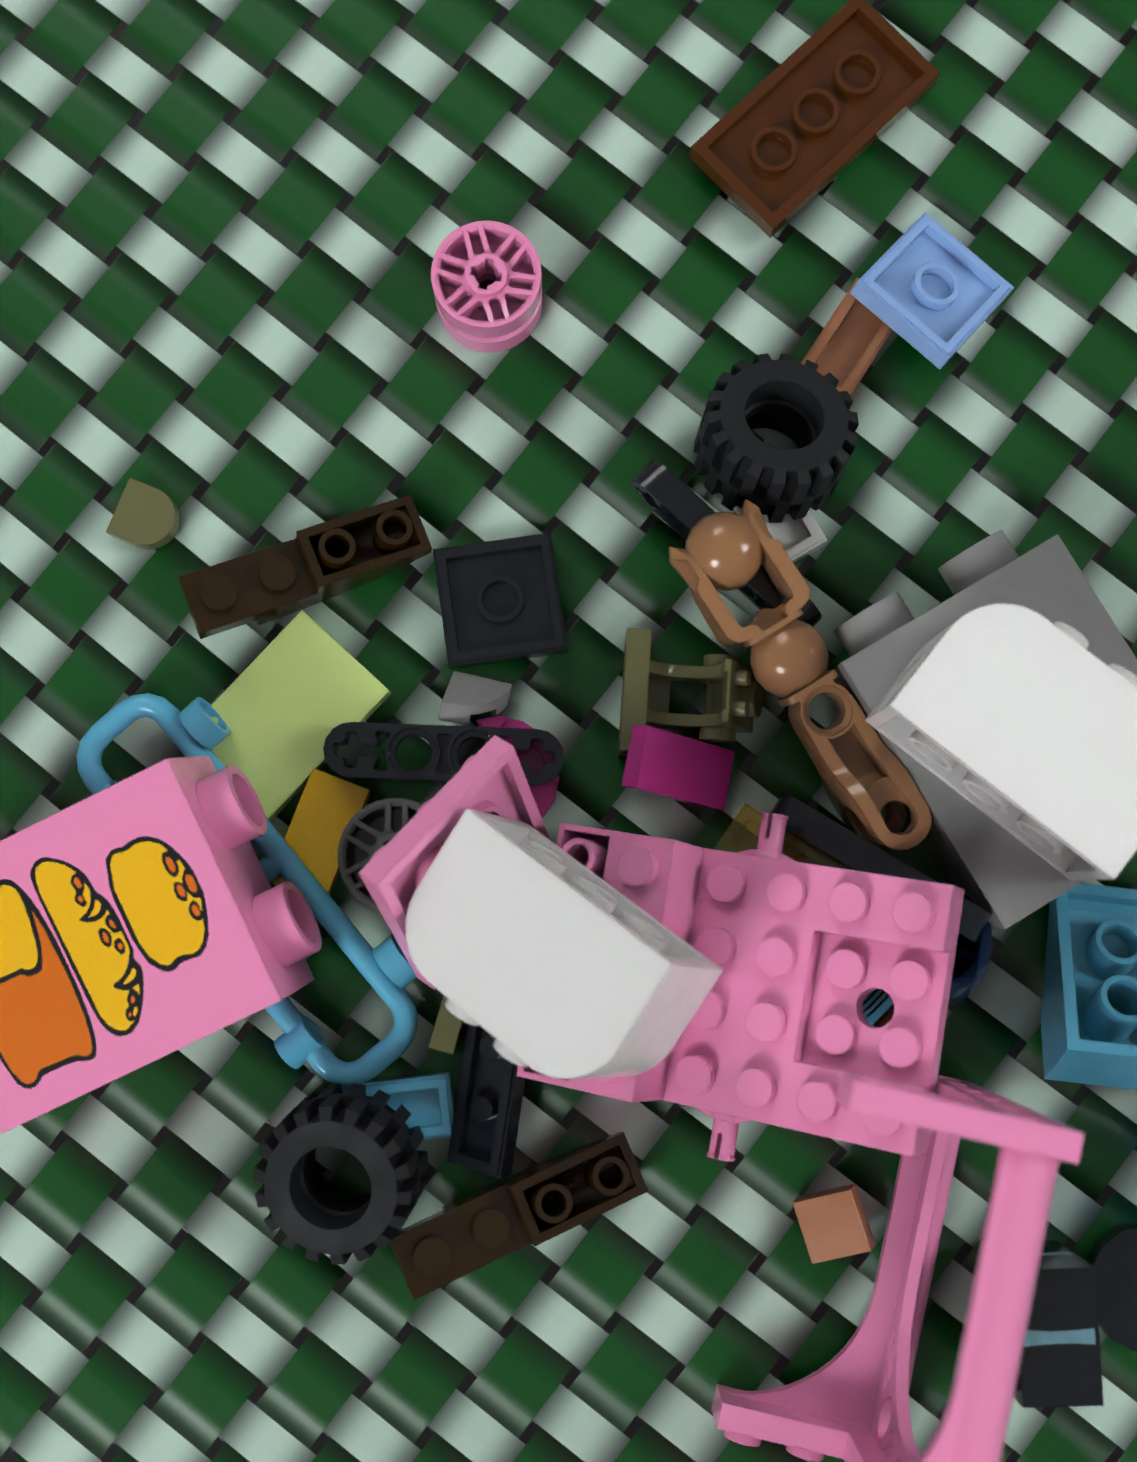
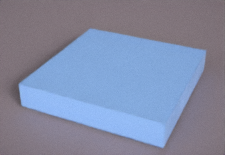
M924 212L856 282L850 294L940 370L1006 299L1014 287Z

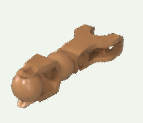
M744 500L740 515L732 512H716L703 517L691 528L685 542V549L669 546V563L691 589V596L719 643L728 647L740 644L745 649L751 646L750 666L755 679L766 691L781 697L777 700L781 707L789 706L788 717L790 723L817 768L824 789L848 830L872 844H880L896 850L917 846L930 831L932 824L930 809L908 771L880 740L873 727L865 721L866 716L854 697L845 687L834 682V679L839 676L836 670L827 671L829 654L824 638L812 625L796 619L804 614L801 608L809 600L810 589L779 540H775L771 536L759 507L748 500ZM762 564L781 596V603L774 609L765 608L759 610L755 614L752 623L742 627L737 623L717 590L732 591L745 586L757 575ZM818 694L828 697L834 706V718L831 724L824 729L815 726L809 716V705ZM905 804L911 813L910 825L904 832L899 833L905 825L907 817ZM884 806L886 809L885 820L880 814Z

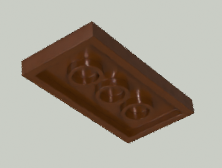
M850 0L691 146L689 158L771 238L936 85L941 73L866 0Z

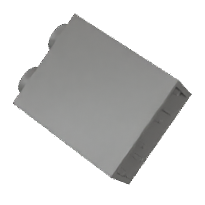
M1003 530L997 531L961 552L937 569L954 595L914 619L899 593L895 592L856 614L834 630V633L849 655L848 659L834 668L839 675L834 679V682L845 687L850 692L866 718L925 643L968 612L991 604L1004 603L1023 606L1039 613L1053 624L1057 621L1065 623L1076 629L1089 642L1087 650L1106 665L1111 663L1120 665L1137 676V658L1058 534L1019 557ZM873 727L880 740L908 771L930 809L932 824L930 831L921 841L922 845L946 884L965 889V894L970 897V902L992 914L988 920L991 928L1007 929L1084 882L1069 880ZM904 804L907 814L906 819L910 824L911 813L909 811V808Z

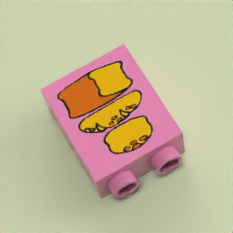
M210 756L167 758L0 841L1 1133H5L265 1009L315 980L305 958L319 952L322 947L317 921L305 897L292 882L285 881L273 888L271 887L250 841L266 834V816L259 797L250 781L235 765H229L217 771Z

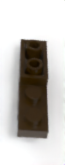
M411 494L296 531V537L293 540L185 574L178 578L199 637L203 639L253 621L261 625L353 590L431 553L432 546Z
M618 1132L536 1164L442 1206V1211L398 1231L390 1246L413 1300H416L529 1244L537 1246L648 1192V1189L624 1132Z

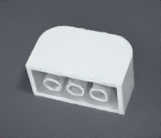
M991 604L972 610L923 645L865 719L872 727L1071 881L1113 880L1137 850V676L1120 665L1113 663L1106 665L1087 650L1089 647L1087 639L1076 629L1065 623L1057 621L1053 624L1039 613L1014 604Z
M468 808L462 814L416 888L406 916V941L412 961L421 975L448 998L445 1003L446 1008L465 1023L473 1026L480 1025L496 1038L493 1047L508 1061L521 1067L529 1066L543 1075L557 1079L632 1076L655 1067L672 1050L723 972V969L531 825Z

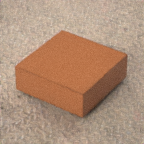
M856 1183L799 1196L792 1203L812 1264L870 1252L874 1248L875 1241Z

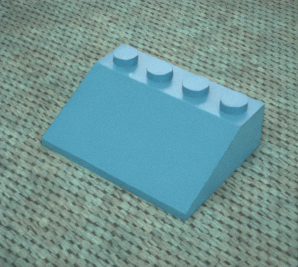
M1081 883L1049 902L1040 1021L1044 1079L1137 1090V889Z

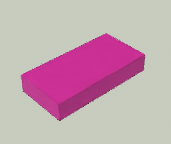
M633 725L621 786L707 809L724 811L735 751L648 725Z

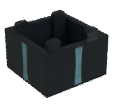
M1044 1240L1014 1398L1023 1408L1104 1406L1095 1267L1058 1241ZM975 1258V1259H974V1261H975V1269H976V1266H977L978 1258Z

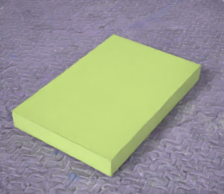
M301 610L212 704V707L231 730V734L212 751L225 767L235 765L244 773L259 797L266 818L271 822L306 785L312 768L320 770L327 763L324 758L323 747L325 739L331 730L342 723L365 722L391 695V692ZM210 717L216 724H218L217 717Z

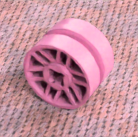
M476 221L457 228L442 241L432 261L431 283L438 315L447 333L462 346L484 353L505 351L523 342L532 333L539 321L543 301L541 264L538 254L529 239L519 230L507 224L496 221Z

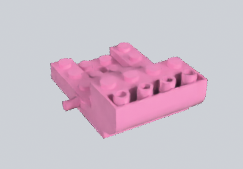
M761 812L762 819L757 849H749L737 853L702 848L673 839L560 823L557 846L723 969V972L672 1050L659 1064L650 1070L632 1076L557 1079L543 1075L529 1066H518L517 1076L631 1103L665 1100L695 1107L707 1116L714 1118L707 1157L718 1158V1160L735 1161L734 1154L739 1123L750 1121L766 1123L911 1157L927 1153L929 1129L848 1111L835 1100L841 1072L927 1092H936L965 889L949 884L797 862L788 855L782 854L786 824L789 817L775 813ZM876 989H881L888 993L894 1004L892 1019L880 1028L872 1026L863 1014L864 999L870 992Z

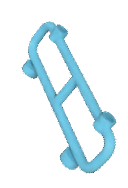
M151 693L136 694L117 703L89 728L80 740L76 755L78 773L85 786L94 795L118 783L112 780L102 765L101 757L103 750L139 718L148 717L155 720L185 757L210 756L217 771L225 768V766L212 749L229 736L231 730L212 705L201 697H197L180 712L178 708L164 697ZM210 717H217L218 724H216ZM266 818V834L253 841L265 855L259 862L269 883L281 875L285 881L292 882L300 890L315 918L388 1006L394 1020L391 1031L359 1059L346 1062L340 1060L332 1053L320 1028L311 1019L303 1016L291 1000L286 997L265 1008L284 1032L274 1041V1046L280 1057L294 1069H299L308 1062L313 1070L327 1082L340 1084L342 1087L351 1086L353 1083L362 1085L375 1078L398 1059L414 1041L418 1027L417 1007L405 987L417 977L393 934L389 935L374 949Z

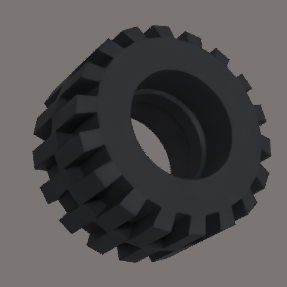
M768 353L755 355L752 365L743 359L733 364L730 374L723 372L716 380L714 389L710 392L695 438L694 452L698 454L695 466L698 475H707L704 486L709 493L713 495L720 492L723 495L721 504L730 511L735 506L742 508L744 500H748L759 507L762 515L768 516L769 523H782L786 514H789L795 521L806 517L810 508L817 511L825 504L829 494L832 495L856 447L858 435L855 434L859 421L858 414L849 411L853 400L848 391L839 392L836 389L839 380L830 372L825 376L817 372L818 364L806 360L805 365L794 362V355L781 353L779 360H772ZM769 428L779 431L792 439L799 449L787 450L770 446L756 437L751 429Z
M355 1083L344 1094L340 1084L327 1086L319 1095L313 1092L305 1097L272 1130L273 1133L264 1141L258 1153L263 1158L254 1168L253 1181L263 1183V1185L255 1193L258 1208L268 1207L270 1210V1214L264 1220L270 1231L273 1232L280 1228L287 1235L281 1243L291 1251L299 1244L307 1249L305 1258L318 1262L323 1254H329L331 1265L346 1264L352 1253L359 1262L370 1258L377 1247L383 1250L391 1243L408 1219L425 1187L427 1177L422 1174L429 1164L428 1151L417 1150L424 1139L419 1126L409 1129L405 1122L411 1113L402 1104L396 1111L387 1105L391 1097L389 1094L378 1090L373 1097L366 1096V1085ZM335 1147L354 1155L363 1164L369 1175L372 1193L363 1196H349L331 1188L321 1177L317 1169L315 1149Z

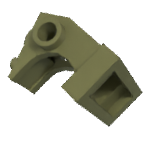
M627 628L624 648L618 756H627L633 725H648L660 729L699 731V741L710 743H735L736 733H753L754 717H759L762 711L763 689L755 679L753 671L740 664V657L727 654L704 655L703 666L660 663L650 660L652 629ZM671 682L706 684L704 714L669 713Z

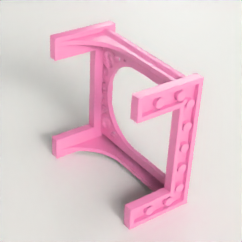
M841 1072L835 1100L848 1111L929 1129L927 1153L916 1157L902 1154L900 1156L871 1298L863 1319L849 1341L821 1368L800 1380L784 1386L766 1390L744 1391L716 1384L711 1408L716 1427L719 1430H724V1436L735 1443L758 1447L761 1445L762 1440L786 1445V1451L790 1454L814 1462L823 1461L824 1455L841 1458L845 1462H1001L1059 1163L1061 1160L1079 1165L1085 1133L969 1081L938 1074L936 1092L932 1093ZM963 1137L1000 1146L953 1386L939 1427L928 1446L920 1455L911 1427L909 1390L960 1139Z

